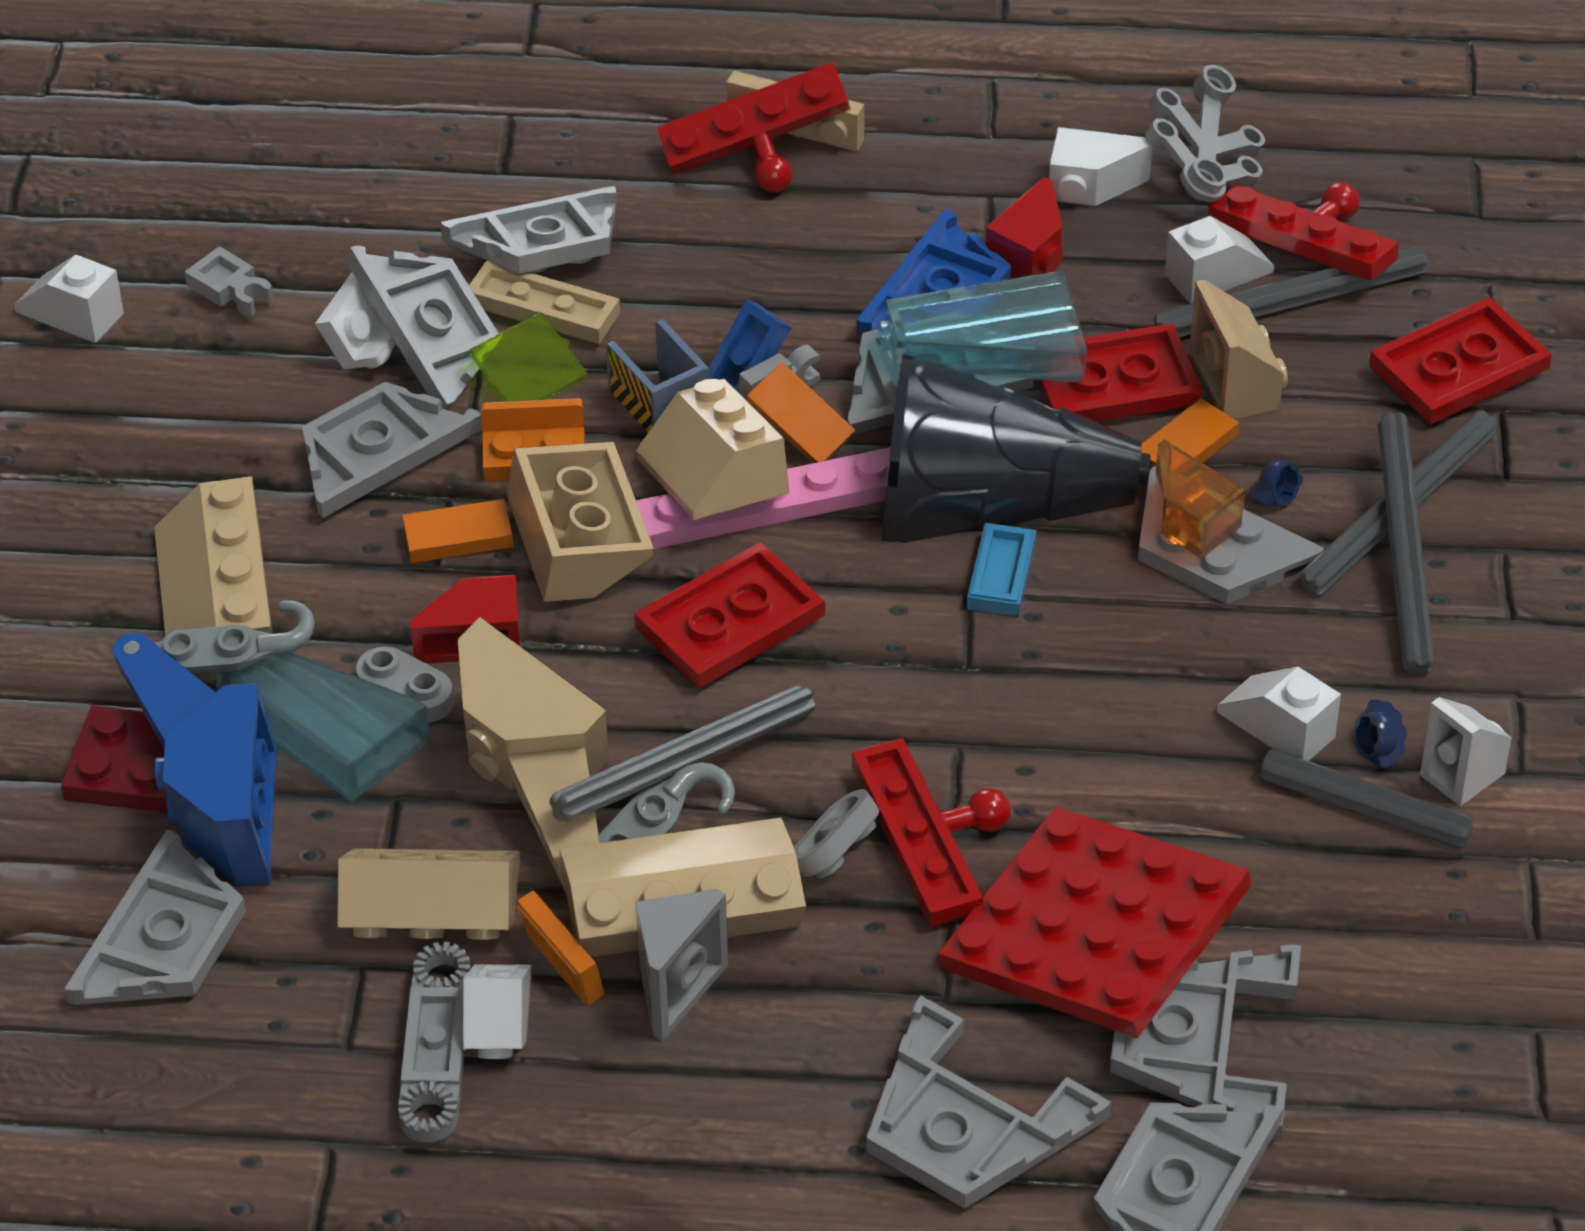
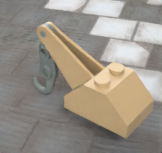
M480 617L458 639L462 702L469 763L484 779L493 781L496 778L510 790H516L565 893L560 849L669 834L678 823L687 793L695 784L702 781L715 783L722 792L721 801L717 807L719 813H727L733 804L735 788L732 779L726 771L711 763L698 762L685 766L670 779L637 793L599 835L595 811L571 822L557 821L552 814L553 809L549 803L552 794L595 775L609 760L606 710Z

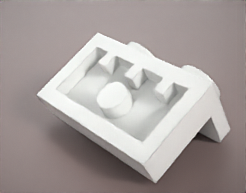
M351 272L315 325L343 369L376 368L390 358L391 351L396 342Z

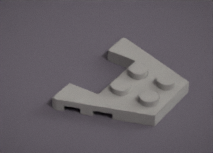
M1301 945L1279 946V953L1253 956L1252 950L1231 952L1230 960L1198 964L1196 959L1138 1039L1115 1031L1110 1073L1193 1107L1202 1104H1227V1111L1263 1112V1105H1275L1283 1109L1284 1116L1287 1083L1227 1076L1225 1072L1235 993L1295 1000ZM1283 1118L1272 1139L1281 1140Z
M920 996L915 1002L911 1023L907 1034L903 1035L898 1049V1059L891 1078L887 1079L866 1137V1152L965 1209L1098 1127L1110 1117L1111 1101L1068 1077L1064 1079L1035 1116L1030 1117L941 1067L938 1063L964 1034V1019Z

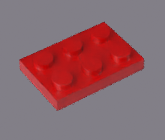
M1487 297L1370 352L1369 366L1431 425L1550 369L1552 354L1493 299Z
M1174 323L1029 347V363L1045 405L1055 410L1062 406L1095 422L1189 407L1202 397L1201 386Z
M758 542L635 612V628L700 689L824 617L825 601L762 542Z

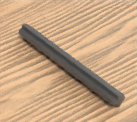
M1412 246L1398 250V259L1372 281L1332 267L1229 295L1248 306L1254 318L1421 275L1426 271V263L1428 261L1421 247ZM1193 304L1157 313L1154 316V326L1174 323L1180 338L1191 335Z
M1484 410L1476 411L1413 468L1417 506L1496 434L1495 426H1497L1498 422L1494 416H1489ZM1385 495L1300 572L1301 580L1299 581V586L1303 591H1308L1313 597L1322 595L1389 533Z
M1388 411L1381 415V421L1378 422L1377 428L1403 668L1408 674L1418 673L1426 675L1430 673L1435 660L1408 420L1401 412L1393 414Z
M796 685L561 789L550 797L549 803L553 809L552 814L557 821H574L665 780L689 764L707 761L807 716L816 707L812 698L813 692L807 686L800 687Z

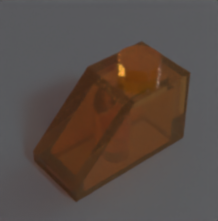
M1165 439L1161 441L1157 447L1155 472L1161 534L1167 537L1174 545L1182 547L1196 557L1203 559L1242 526L1245 489Z

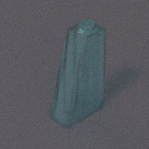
M1063 271L887 299L885 320L878 321L881 348L883 351L891 350L895 369L900 370L902 356L910 355L931 363L944 365L967 375L1065 382L1084 380L1087 348Z
M292 652L266 657L254 662L243 670L214 672L217 691L226 685L257 683L276 746L351 803L431 741L427 706L420 700Z

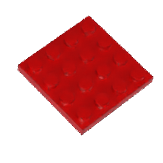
M1055 806L983 896V905L977 906L971 911L939 951L938 956L941 969L1138 1039L1251 887L1249 869Z

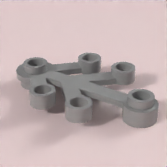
M1207 65L1204 67L1194 82V97L1200 103L1199 125L1196 124L1182 106L1180 97L1174 91L1168 88H1159L1149 101V109L1158 118L1153 121L1145 133L1147 142L1153 148L1160 151L1168 150L1182 168L1180 178L1186 192L1192 198L1206 202L1218 201L1225 193L1226 185L1236 183L1241 187H1253L1263 172L1261 165L1251 158L1259 152L1265 143V138L1261 131L1251 125H1244L1237 132L1218 136L1220 108L1234 92L1236 82L1227 70L1217 65ZM1177 128L1196 151L1195 156L1178 137ZM1235 152L1243 155L1234 164L1222 166L1216 161L1217 157Z

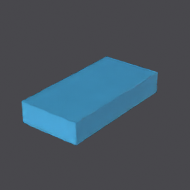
M985 523L967 596V610L1019 617L1036 544V530Z

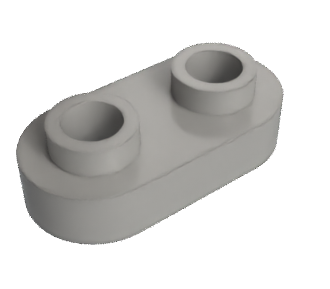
M376 647L365 652L359 658L356 665L358 685L361 692L367 697L413 721L421 723L438 721L452 710L454 704L452 682L445 673L394 647Z
M866 790L853 791L836 801L794 845L799 871L803 877L815 875L818 879L829 876L843 864L844 857L842 855L848 848L874 830L876 827L874 820L879 813V808Z

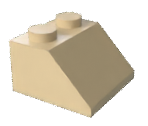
M1205 279L1195 281L1189 356L1215 407L1234 419L1280 410L1282 388L1287 387L1288 384L1287 370L1283 360L1275 358L1270 348L1269 335L1265 326L1257 324L1250 308Z

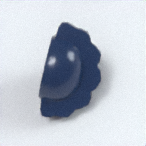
M1276 459L1269 462L1262 469L1259 480L1255 481L1253 486L1248 489L1249 495L1253 503L1262 507L1268 505L1275 507L1288 505L1296 497L1299 487L1303 483V476L1300 475L1297 466L1291 461Z
M1372 699L1369 701L1366 710L1357 717L1354 724V741L1357 751L1362 757L1370 760L1379 770L1398 763L1399 757L1405 752L1404 741L1407 736V730L1402 723V715L1398 710L1394 709L1391 702Z

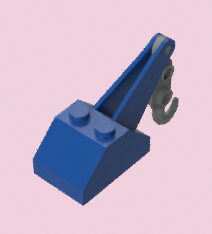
M283 600L278 605L281 611L292 612L299 618L297 627L286 633L269 634L244 625L178 629L169 633L158 643L152 642L141 633H128L121 636L113 646V654L119 671L126 680L165 750L164 757L156 759L155 777L158 790L167 792V813L170 823H178L186 846L237 886L267 884L271 880L277 746L257 683L226 685L215 693L193 674L243 670L254 662L266 657L287 654L305 645L313 634L315 620L312 611L305 604L297 601Z

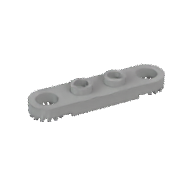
M444 942V945L440 946L439 943H433L432 948H429V946L424 947V952H419L416 955L417 959L413 963L398 1112L403 1132L409 1138L424 1143L440 1141L449 1136L456 1128L459 1119L465 1049H463V978L470 971L471 963L464 949L460 950L456 944L450 946L449 942ZM439 965H450L457 969L455 975H450L449 980L447 977H444V981H441L438 977L435 981L434 977H429L428 973ZM427 1104L438 1105L444 1109L441 1112V1116H436L435 1121L433 1118H430V1122L427 1123L426 1119H422V1122H420L419 1117L416 1116L414 1118L413 1114L417 1108Z

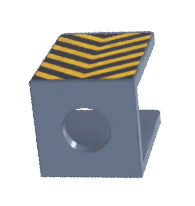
M664 319L655 322L657 366L668 380L658 385H654L614 341L606 344L609 390L648 433L677 392L693 388L696 383L709 379V367Z

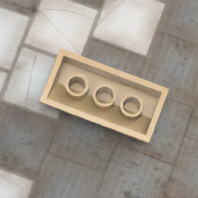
M252 476L200 483L154 526L165 636L178 629L244 625L254 630L273 634ZM276 655L254 662L243 670L196 673L193 675L199 680L277 670Z
M782 818L563 848L559 852L573 937L590 957L638 951L636 901L717 889L726 894L727 937L800 927L806 908L796 851Z

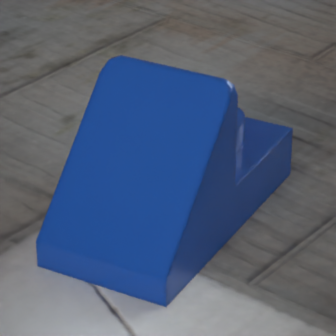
M746 300L709 365V379H725L740 394L739 374L775 356L792 327L759 304Z

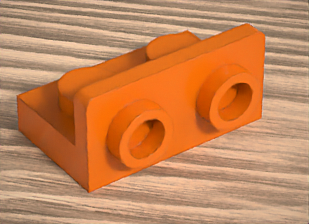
M579 398L488 402L481 405L484 482L509 481L514 448L585 444L583 401Z

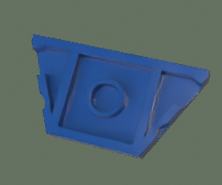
M945 208L857 318L856 334L862 336V333L954 309L962 312L976 326L1009 283L1011 265L998 253L990 251L986 247V242L975 232L967 235L957 225V215Z

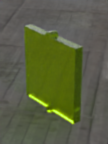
M542 312L469 350L470 357L488 379L487 387L495 389L504 402L546 400L586 379L588 374L568 348L569 340L566 338L561 339Z

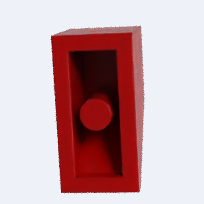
M1043 177L986 227V247L990 251L998 253L1011 265V278L1031 288L1047 274L1054 273L1061 264L1064 254L1061 248V217L1053 182Z
M516 575L462 578L410 620L414 658L426 664L459 662L458 639L479 617L520 646Z

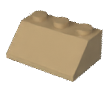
M725 379L702 380L696 383L693 388L677 392L636 449L639 462L693 520L790 493L784 438Z
M614 442L514 448L506 494L544 602L595 598L653 556V544Z
M353 848L338 859V927L353 928V936L361 938L386 937L387 928H409V937L442 938L443 929H466V938L498 939L500 938V930H509L514 924L520 851Z

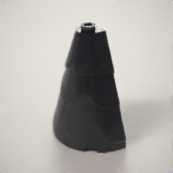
M903 355L893 422L882 541L906 543L975 529L983 531L985 523L1008 526L1041 518L1053 521L1134 504L1138 483H1148L1151 454L1141 453L1142 443L1062 406L1055 410L1006 387H996L944 365L931 363L915 356Z

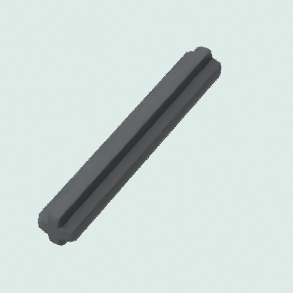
M1269 750L1261 765L1260 777L1266 782L1458 848L1464 847L1470 838L1473 819L1456 811L1277 750Z

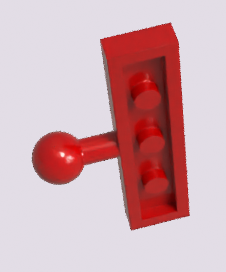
M833 61L656 128L673 175L753 146L759 161L754 171L757 185L765 192L778 193L785 190L790 184L792 169L786 159L776 155L771 139L851 110Z
M1339 182L1330 185L1322 195L1321 205L1313 212L1298 207L1292 202L1281 201L1258 193L1250 187H1241L1239 185H1235L1223 194L1218 201L1209 205V216L1245 236L1370 281L1398 259L1399 242L1380 236L1374 231L1363 230L1340 222L1353 217L1360 205L1358 192L1347 183Z
M903 738L853 751L851 766L862 789L868 792L879 808L878 822L929 926L933 927L967 917L975 907L983 905V896L951 832L973 826L987 833L1002 829L1007 824L1011 815V806L1007 797L996 789L985 788L974 793L967 805L940 812Z

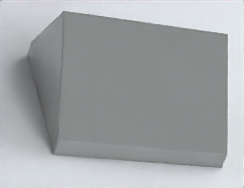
M717 889L635 902L640 978L653 1037L662 1042L728 966L726 894Z

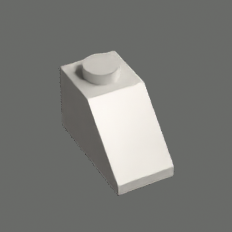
M1058 127L1049 172V179L1053 182L1057 202L1097 206L1148 182L1151 174L1152 146L1145 137Z
M1211 216L1168 231L1165 276L1190 304L1194 302L1195 281L1205 279L1222 291H1227L1271 274L1274 271V265L1249 237Z
M78 255L72 256L44 274L14 304L15 312L94 343L124 314L116 270Z
M1293 667L1251 675L1217 705V712L1272 749L1309 761L1336 736L1341 694L1300 667Z
M1438 697L1431 703L1420 776L1461 807L1505 774L1512 737L1506 734L1497 723L1488 720L1471 706Z
M473 965L463 978V1049H478V1057L502 1059L512 1057L513 1049L523 1048L527 1041L531 965Z

